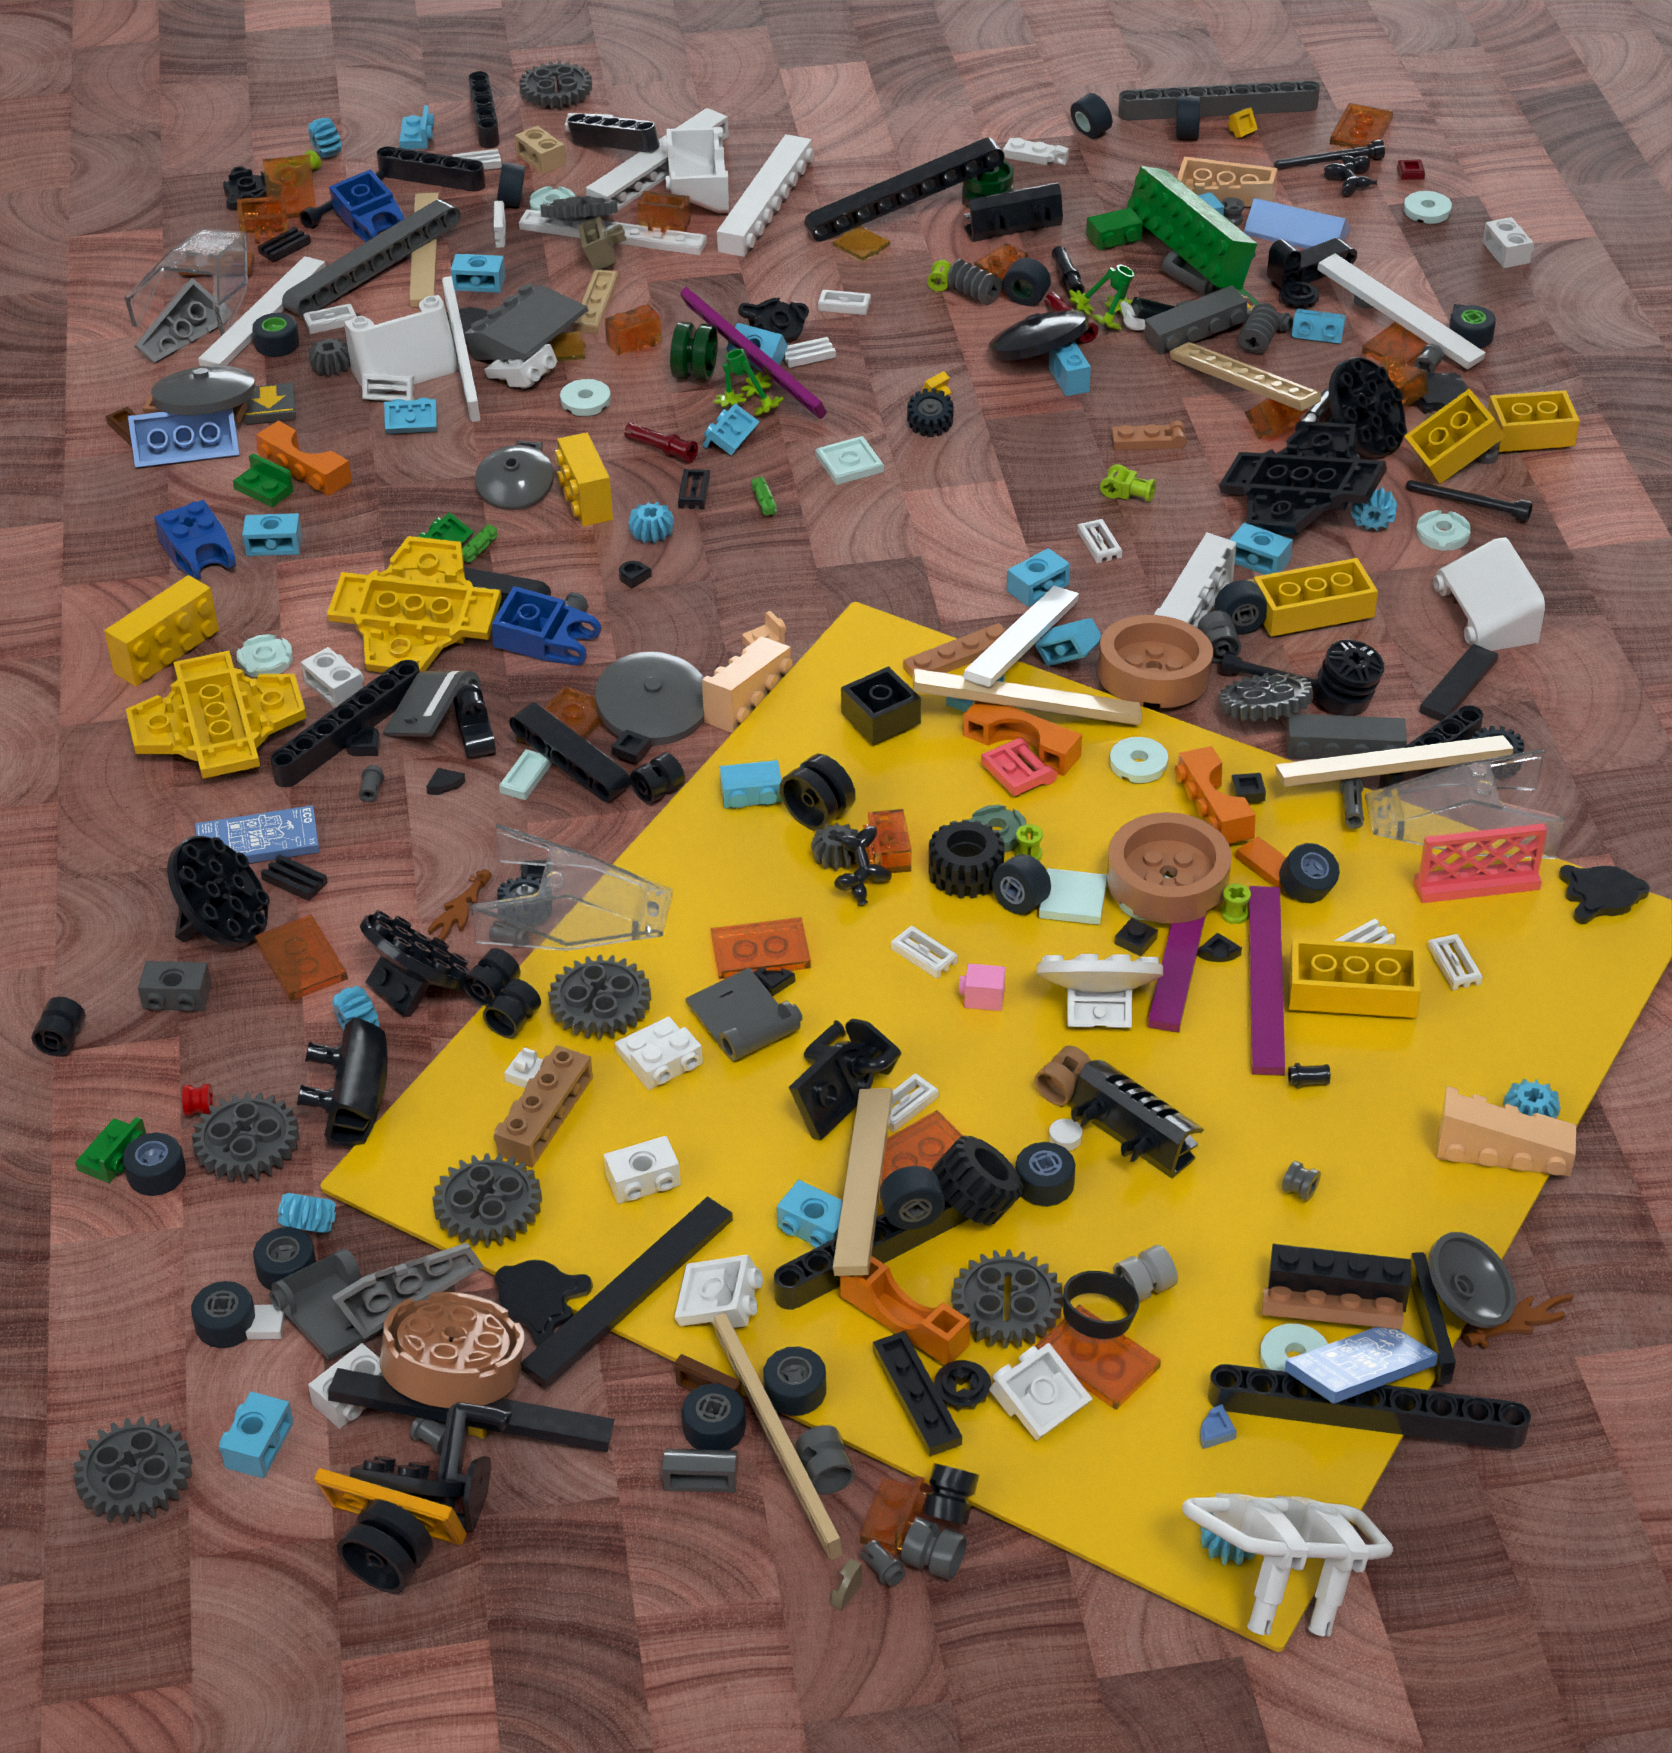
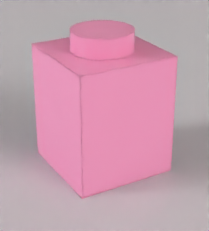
M968 964L966 976H960L959 995H965L964 1008L1002 1011L1006 967Z

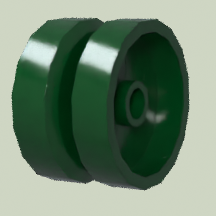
M1004 160L1000 166L964 181L962 201L1012 191L1014 183L1013 166Z
M681 321L677 323L670 350V369L673 377L687 379L692 373L696 380L709 381L712 378L718 352V333L714 325L701 324L696 330L693 323Z

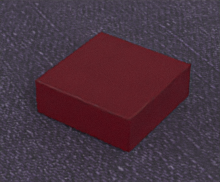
M1420 159L1398 160L1397 169L1401 180L1425 178V170Z

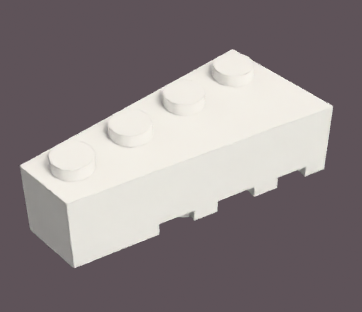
M1206 532L1162 606L1156 610L1154 615L1176 618L1198 628L1200 619L1214 610L1215 598L1219 591L1227 584L1233 582L1236 542Z

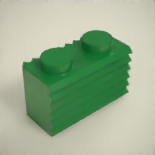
M1132 207L1088 217L1086 235L1098 250L1102 248L1105 250L1115 245L1118 247L1124 243L1140 241L1142 239L1143 222L1138 217V214L1136 215V212L1132 210Z

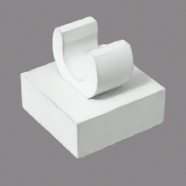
M524 1047L522 1052L518 1053L504 1072L505 1081L525 1088L529 1079L534 1078L540 1070L543 1059L537 1057L536 1051Z

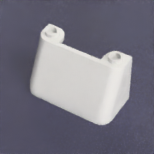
M722 127L666 129L667 138H662L663 153H667L669 176H666V191L671 190L672 196L719 214L729 213L728 171H725Z
M439 295L425 297L419 303V313L377 325L364 316H357L351 320L344 321L351 372L361 387L363 373L413 375L414 385L452 374L458 370L459 365L444 302ZM368 379V383L407 385V382ZM368 389V393L384 394L390 391H394Z
M1506 537L1493 539L1437 571L1436 576L1433 578L1434 589L1441 596H1449L1452 591L1468 618L1467 627L1464 628V637L1471 646L1476 644L1494 651L1539 643L1545 611L1544 597Z

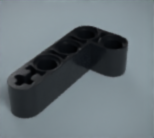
M1333 238L1302 251L1297 250L1287 241L1279 239L1272 244L1269 250L1267 277L1280 288L1293 282L1310 283L1326 277L1325 274L1317 270L1319 262L1336 253L1353 264L1357 258V251L1340 238Z

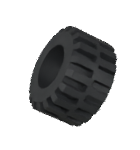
M962 820V822L952 821L948 826L942 825L939 827V831H935L932 834V839L929 841V875L931 882L936 883V888L940 891L946 890V894L950 896L955 894L958 895V898H964V896L975 898L978 894H988L989 889L993 890L991 883L993 873L998 866L1004 863L1005 847L1003 838H1000V833L997 830H992V826L988 824L982 825L981 821L976 820L974 822H969V820Z
M964 1135L958 1138L932 1168V1171H934L939 1179L946 1201L963 1216L979 1224H995L1022 1195L1023 1185L1020 1176L1008 1159L987 1142L973 1136Z

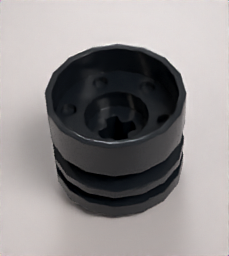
M1352 639L1339 640L1331 644L1313 683V693L1316 700L1325 709L1338 715L1355 716L1366 711L1384 673V662L1381 655L1373 647Z

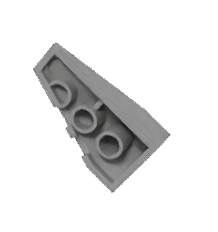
M191 278L169 301L134 347L152 363H155L216 329L230 311L194 278Z
M464 1243L367 1274L332 1297L360 1335L366 1339L384 1328L386 1316L402 1301L412 1298L415 1302L429 1299V1293L443 1292L482 1268L483 1265L469 1244Z

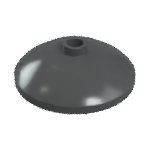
M509 445L491 452L481 461L475 474L476 488L481 498L489 505L503 510H519L538 503L548 494L554 481V471L549 458L540 450L526 445Z
M1450 1232L1436 1240L1429 1252V1273L1433 1287L1444 1305L1458 1318L1477 1327L1494 1328L1506 1322L1514 1311L1516 1295L1512 1278L1499 1256L1483 1241L1467 1233Z

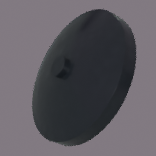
M1076 310L1032 314L997 334L989 343L990 351L993 358L998 360H1018L1044 354L1080 337L1088 329V322L1085 314Z

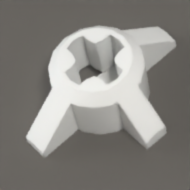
M1122 301L1120 305L1124 324L1134 331L1145 329V320L1136 318L1132 306Z

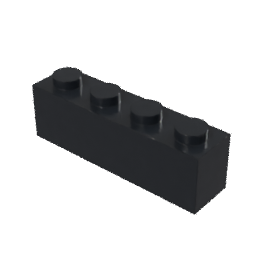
M1272 1244L1268 1289L1282 1286L1295 1292L1306 1293L1309 1290H1319L1326 1293V1295L1341 1296L1343 1294H1355L1362 1299L1370 1300L1387 1297L1394 1299L1396 1302L1403 1303V1312H1406L1410 1291L1411 1259Z

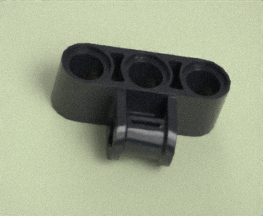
M474 684L465 685L458 690L457 696H455L453 701L467 758L496 754L494 736L482 690Z

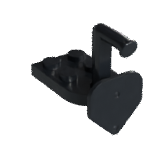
M850 1019L844 1029L843 1025L838 1020H835L833 1025L815 1039L804 1052L805 1060L813 1064L788 1088L813 1139L822 1140L857 1106L859 1090L871 1088L874 1073L889 1075L901 1056L900 1049L870 1022ZM847 1032L850 1041H841L830 1046L840 1036H846Z
M457 1402L449 1408L447 1413L439 1471L430 1470V1464L409 1462L408 1466L395 1464V1458L374 1456V1460L365 1459L363 1464L351 1467L349 1477L392 1490L435 1496L436 1503L452 1507L453 1510L456 1497L464 1496V1514L456 1513L465 1531L473 1532L488 1493L491 1458L482 1456L474 1459L470 1464L468 1473L462 1472L469 1420L493 1424L503 1431L510 1422L512 1412H505L488 1406Z

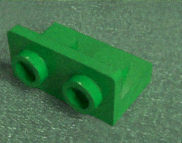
M254 453L249 456L251 468L233 480L235 490L272 508L294 492L290 470Z
M449 512L442 519L436 518L430 525L429 531L427 533L421 532L417 537L461 542L463 546L472 538L474 531Z
M135 1117L128 1124L113 1118L76 1160L77 1171L110 1184L117 1174L124 1170L123 1153L127 1145L135 1138L146 1134L143 1119Z

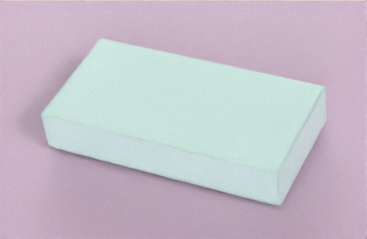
M526 749L500 783V793L526 800L548 771L552 762L540 753Z

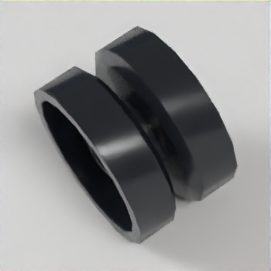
M817 753L810 756L801 763L799 768L792 770L784 776L780 783V794L784 805L800 824L811 830L823 829L825 823L831 824L837 816L850 809L856 800L855 788L846 770L836 760L824 754Z
M375 1499L368 1501L356 1518V1525L350 1526L338 1542V1555L345 1566L369 1586L392 1594L402 1592L413 1577L415 1568L420 1567L433 1548L432 1537L425 1526L402 1507L385 1500Z

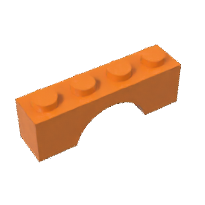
M281 421L275 422L256 434L257 452L260 457L290 470L293 476L309 484L314 489L330 496L352 482L349 460L333 451L317 454L299 451L296 430Z
M975 701L964 713L963 736L987 746L1002 740L1023 738L1037 751L1039 759L1046 766H1051L1059 775L1065 776L1081 757L1082 734L1014 707Z
M1209 746L1180 752L1178 765L1175 766V775L1179 783L1182 782L1188 799L1194 801L1198 815L1215 827L1225 837L1228 844L1253 839L1255 836L1256 814L1245 797L1229 796L1216 790L1222 786L1223 763L1214 748Z
M871 1256L869 1275L840 1276L842 1298L895 1333L905 1331L912 1344L942 1364L946 1365L953 1362L970 1345L969 1318L944 1302L935 1308L926 1307L915 1302L896 1283L889 1267Z

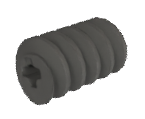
M963 259L956 260L949 270V287L975 301H979L983 305L993 303L1002 291L1003 282L1000 277H995L992 273L988 274L987 271L980 270L979 267L973 266L969 262L966 263Z
M1259 303L1254 306L1238 336L1239 344L1247 352L1256 355L1262 354L1267 350L1280 325V318L1276 309L1269 303Z

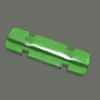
M761 476L759 478L754 477L751 481L752 489L755 492L763 514L765 516L775 515L777 505L773 500L774 498L768 485H766L765 478Z
M486 525L462 548L463 561L467 564L471 563L498 536L495 526Z

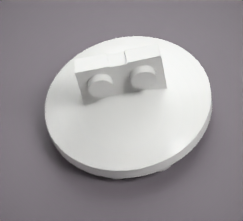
M1079 954L1076 958L1063 961V956L1045 955L1042 957V962L1036 964V974L1056 985L1067 988V1027L1105 1026V1028H1132V989L1162 977L1163 965L1159 963V957H1140L1136 961H1130V955L1116 954L1105 958V960H1098V954Z

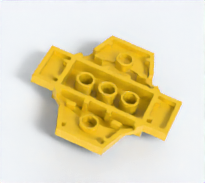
M408 536L390 558V565L386 570L379 573L376 569L368 575L341 572L327 612L328 621L355 624L357 631L363 636L367 671L384 673L402 660H413L418 663L419 670L422 672L428 669L444 647L453 643L463 644L465 637L489 640L492 622L496 617L502 595L500 590L473 587L470 580L467 581L465 579L461 542Z
M230 651L173 662L177 680L171 685V692L167 697L162 699L161 696L156 695L125 709L136 754H179L188 759L198 761L202 779L260 767L256 748L266 740L268 735L307 718L295 674H259L257 679H251L244 675V670L234 668Z

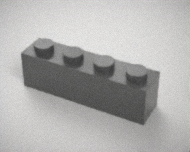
M1231 285L1145 319L1146 340L1159 355H1162L1187 342H1195L1246 322L1247 300Z
M1290 713L1286 733L1287 758L1321 759L1403 748L1407 744L1405 718Z

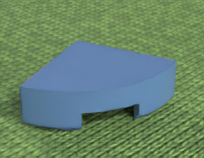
M1222 1404L1211 1409L1202 1423L1200 1442L1203 1449L1236 1439L1237 1431Z

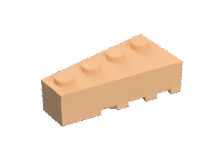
M1184 156L1177 179L1196 195L1212 192L1220 202L1225 198L1232 197L1242 200L1244 207H1250L1254 198L1273 202L1276 193L1278 168Z
M761 636L743 649L741 657L733 656L729 659V665L726 668L720 666L714 670L715 676L703 678L704 723L733 733L792 668L793 661L791 659L790 646Z
M1446 1086L1438 1133L1437 1159L1571 1176L1576 1155L1577 1125L1539 1113H1534L1531 1116L1522 1114L1516 1106L1505 1104L1504 1108L1486 1103V1097L1473 1094L1469 1098L1459 1095L1458 1089Z

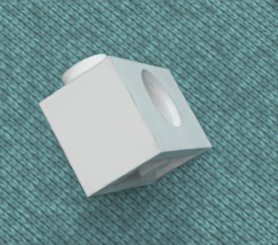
M667 1136L603 1154L606 1178L618 1204L637 1200L640 1197L660 1191H667L681 1185L679 1162Z

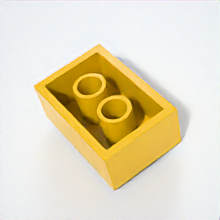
M1468 389L1404 437L1418 458L1438 483L1441 484L1504 439L1505 435L1495 418L1474 393Z
M1566 390L1491 395L1489 397L1488 411L1495 418L1505 435V438L1500 442V446L1497 447L1499 452L1564 448L1576 445L1580 420Z
M588 432L558 438V450H555L554 454L556 463L560 466V471H557L556 475L559 486H564L566 501H571L573 516L579 518L582 526L613 520L610 477Z

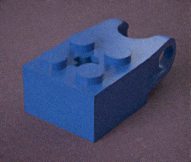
M371 169L329 186L333 209L349 228L365 242L376 237L380 231L387 230L405 219L393 198V193Z
M204 499L154 516L159 543L177 569L182 570L186 575L200 580L202 578L200 574L201 568L212 563L222 564L228 569L236 567L235 555L225 529Z
M513 586L492 622L493 646L544 661L580 665L587 658L585 647L576 640L597 638L602 627L594 616L566 605L563 599ZM582 623L590 624L594 630L584 627ZM568 650L576 651L580 656H573Z

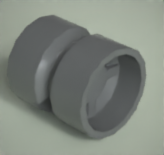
M1212 611L1204 615L1198 623V629L1208 637L1212 644V662L1222 663L1226 651L1239 655L1241 643L1231 615L1223 611Z
M830 1425L817 1426L804 1432L796 1442L798 1456L818 1494L838 1492L852 1482L855 1477V1470L849 1455L845 1452V1445L836 1427Z
M917 1517L906 1535L901 1552V1561L918 1569L928 1566L931 1574L950 1581L956 1575L963 1560L967 1546V1536L949 1528L941 1532L938 1524Z

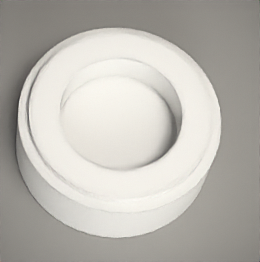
M1059 1119L1050 1126L1049 1141L1065 1147L1068 1151L1074 1150L1082 1142V1128L1079 1123L1073 1122L1071 1119Z

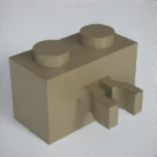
M598 216L578 225L583 250L594 270L607 269L617 262L613 244L627 240L621 224L607 231L601 217Z

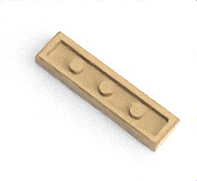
M594 270L581 303L587 306L589 311L574 322V332L598 334L619 280L617 271Z

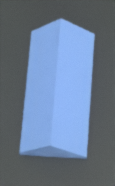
M1254 198L1244 233L1248 236L1274 242L1283 239L1292 246L1307 249L1333 238H1340L1344 241L1350 232V225L1345 218Z
M233 408L202 415H177L157 412L128 416L135 468L240 455Z

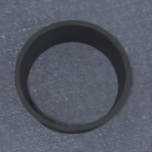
M1085 1271L1072 1276L1064 1287V1317L1073 1329L1088 1337L1111 1339L1121 1336L1129 1329L1139 1308V1297L1135 1289L1121 1277L1108 1272ZM1086 1293L1106 1295L1119 1302L1126 1310L1128 1316L1117 1321L1095 1320L1077 1311L1070 1301L1074 1297Z

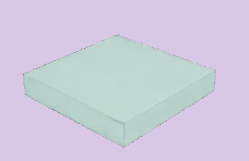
M863 436L815 449L816 458L836 485L884 472V464Z
M1047 868L1051 880V892L1049 897L1040 904L1039 918L1100 925L1107 886V875Z

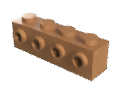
M556 1045L551 1054L544 1057L538 1073L534 1078L529 1079L520 1099L513 1102L509 1115L495 1129L494 1141H496L498 1155L499 1153L502 1154V1157L505 1159L513 1156L515 1157V1162H525L526 1166L533 1168L593 1079L591 1056Z

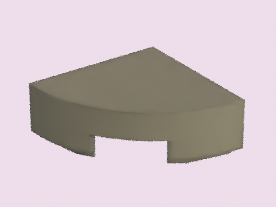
M852 1558L845 1563L840 1571V1574L845 1576L842 1584L836 1591L833 1589L831 1593L830 1605L842 1611L862 1585V1564Z

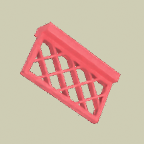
M1545 824L1425 837L1420 870L1414 876V885L1421 903L1540 890L1542 880L1539 876V869L1547 833ZM1536 835V838L1527 845L1521 843L1527 836ZM1498 839L1507 840L1496 849L1491 846ZM1467 843H1477L1467 852L1461 849ZM1447 846L1437 856L1432 853V847ZM1514 846L1520 849L1510 858L1504 855ZM1485 849L1490 852L1481 861L1474 858ZM1454 853L1461 856L1450 865L1445 862ZM1527 855L1532 858L1529 861H1521ZM1497 859L1503 862L1502 864L1490 865ZM1467 862L1473 865V867L1461 868ZM1438 865L1443 868L1441 871H1432Z

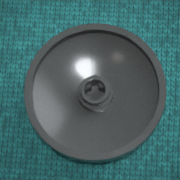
M202 366L182 370L162 378L154 384L151 394L154 406L163 412L177 415H202L228 410L243 404L255 394L256 385L254 376L242 368L233 366Z
M661 652L631 654L613 662L601 674L595 691L596 710L604 725L619 737L625 730H630L651 738V745L673 743L691 735L704 721L702 679L704 677L693 665L674 655Z

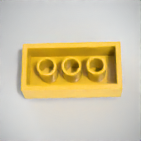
M1358 558L1256 576L1253 579V582L1259 586L1267 602L1266 620L1263 624L1270 637L1375 617L1378 590Z
M187 575L105 629L104 633L114 674L137 687L218 632L219 627L211 588Z
M1292 938L1289 961V1010L1417 1018L1421 995L1419 946Z

